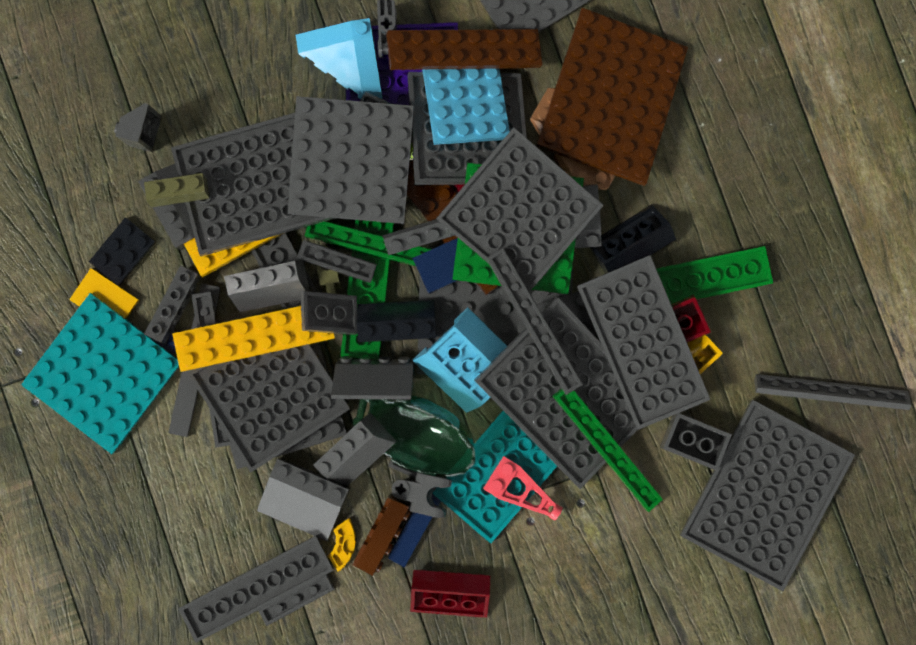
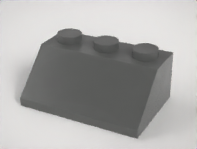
M144 103L120 117V121L115 125V136L130 147L152 152L162 116L149 104Z

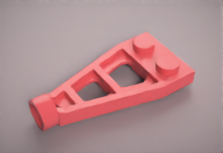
M505 456L502 457L483 487L485 491L500 500L547 515L554 521L563 509L557 503L555 504L519 465ZM514 477L520 478L526 486L524 493L520 496L510 494L507 491V486ZM530 490H534L542 497L539 505H533L525 500ZM550 506H554V507L552 508V510L550 511V513H549V511H548L549 507H550Z

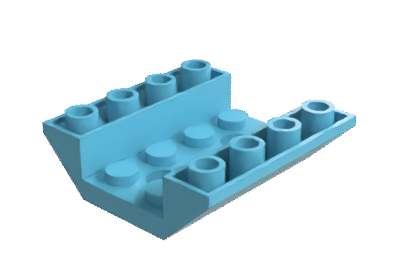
M467 307L454 320V325L429 349L425 347L412 361L467 413L482 406L490 398L474 379L507 345ZM457 348L460 353L458 356L452 357L449 355V350Z

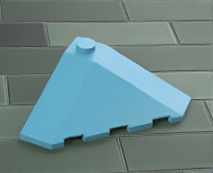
M370 18L348 21L296 35L298 54L304 59L306 57L315 63V67L325 74H331L337 79L336 82L347 90L350 88L357 93L359 99H362L365 91L383 99Z

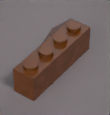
M392 495L388 496L352 564L353 566L372 576L375 571L379 573L384 564L381 561L383 555L388 556L393 547L390 544L392 538L397 539L402 530L399 527L401 521H406L411 513L408 510L409 504Z

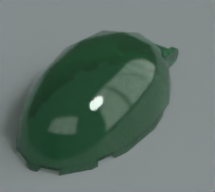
M412 394L411 399H360L357 415L353 419V425L355 426L364 418L367 403L369 402L368 414L371 412L397 441L384 453L397 465L426 475L446 474V477L465 474L475 464L476 449L472 432L453 413L429 398Z

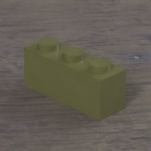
M203 173L144 182L146 201L151 207L209 199L208 183Z

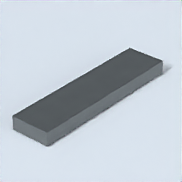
M306 240L302 241L297 259L371 283L377 265Z
M326 574L258 611L264 623L268 626L335 590V587L329 575Z

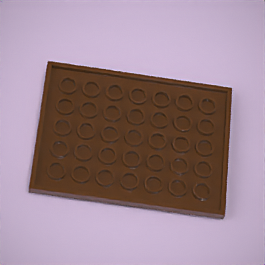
M581 8L536 147L645 186L688 47Z

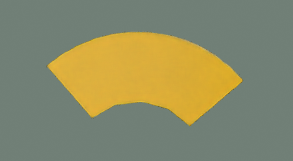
M350 518L333 528L336 535V544L328 557L338 572L349 562L355 549L356 534Z

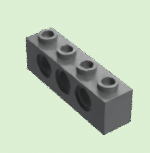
M180 265L144 333L145 335L165 345L167 344L202 278L200 275Z

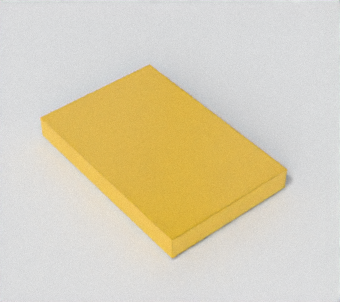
M90 268L69 299L80 307L89 293H92L125 319L129 317L139 302V299L93 268Z

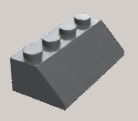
M303 260L224 276L228 296L239 312L301 300V292H310Z
M370 412L314 464V467L326 480L348 486L397 441Z

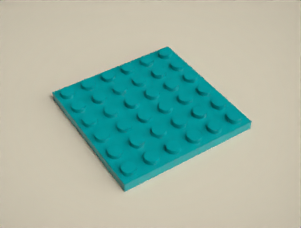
M89 293L21 385L110 454H114L177 371L179 363L178 358L145 335L144 332L94 294Z

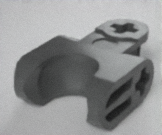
M394 0L377 1L379 58H383V55L388 54L387 30H397V12Z
M417 472L415 481L409 479L395 481L392 485V494L395 498L410 501L411 512L442 518L446 516V509L437 506L433 502L432 493L438 487H451L452 480Z

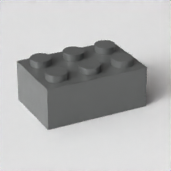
M677 413L670 420L660 448L718 471L732 434Z

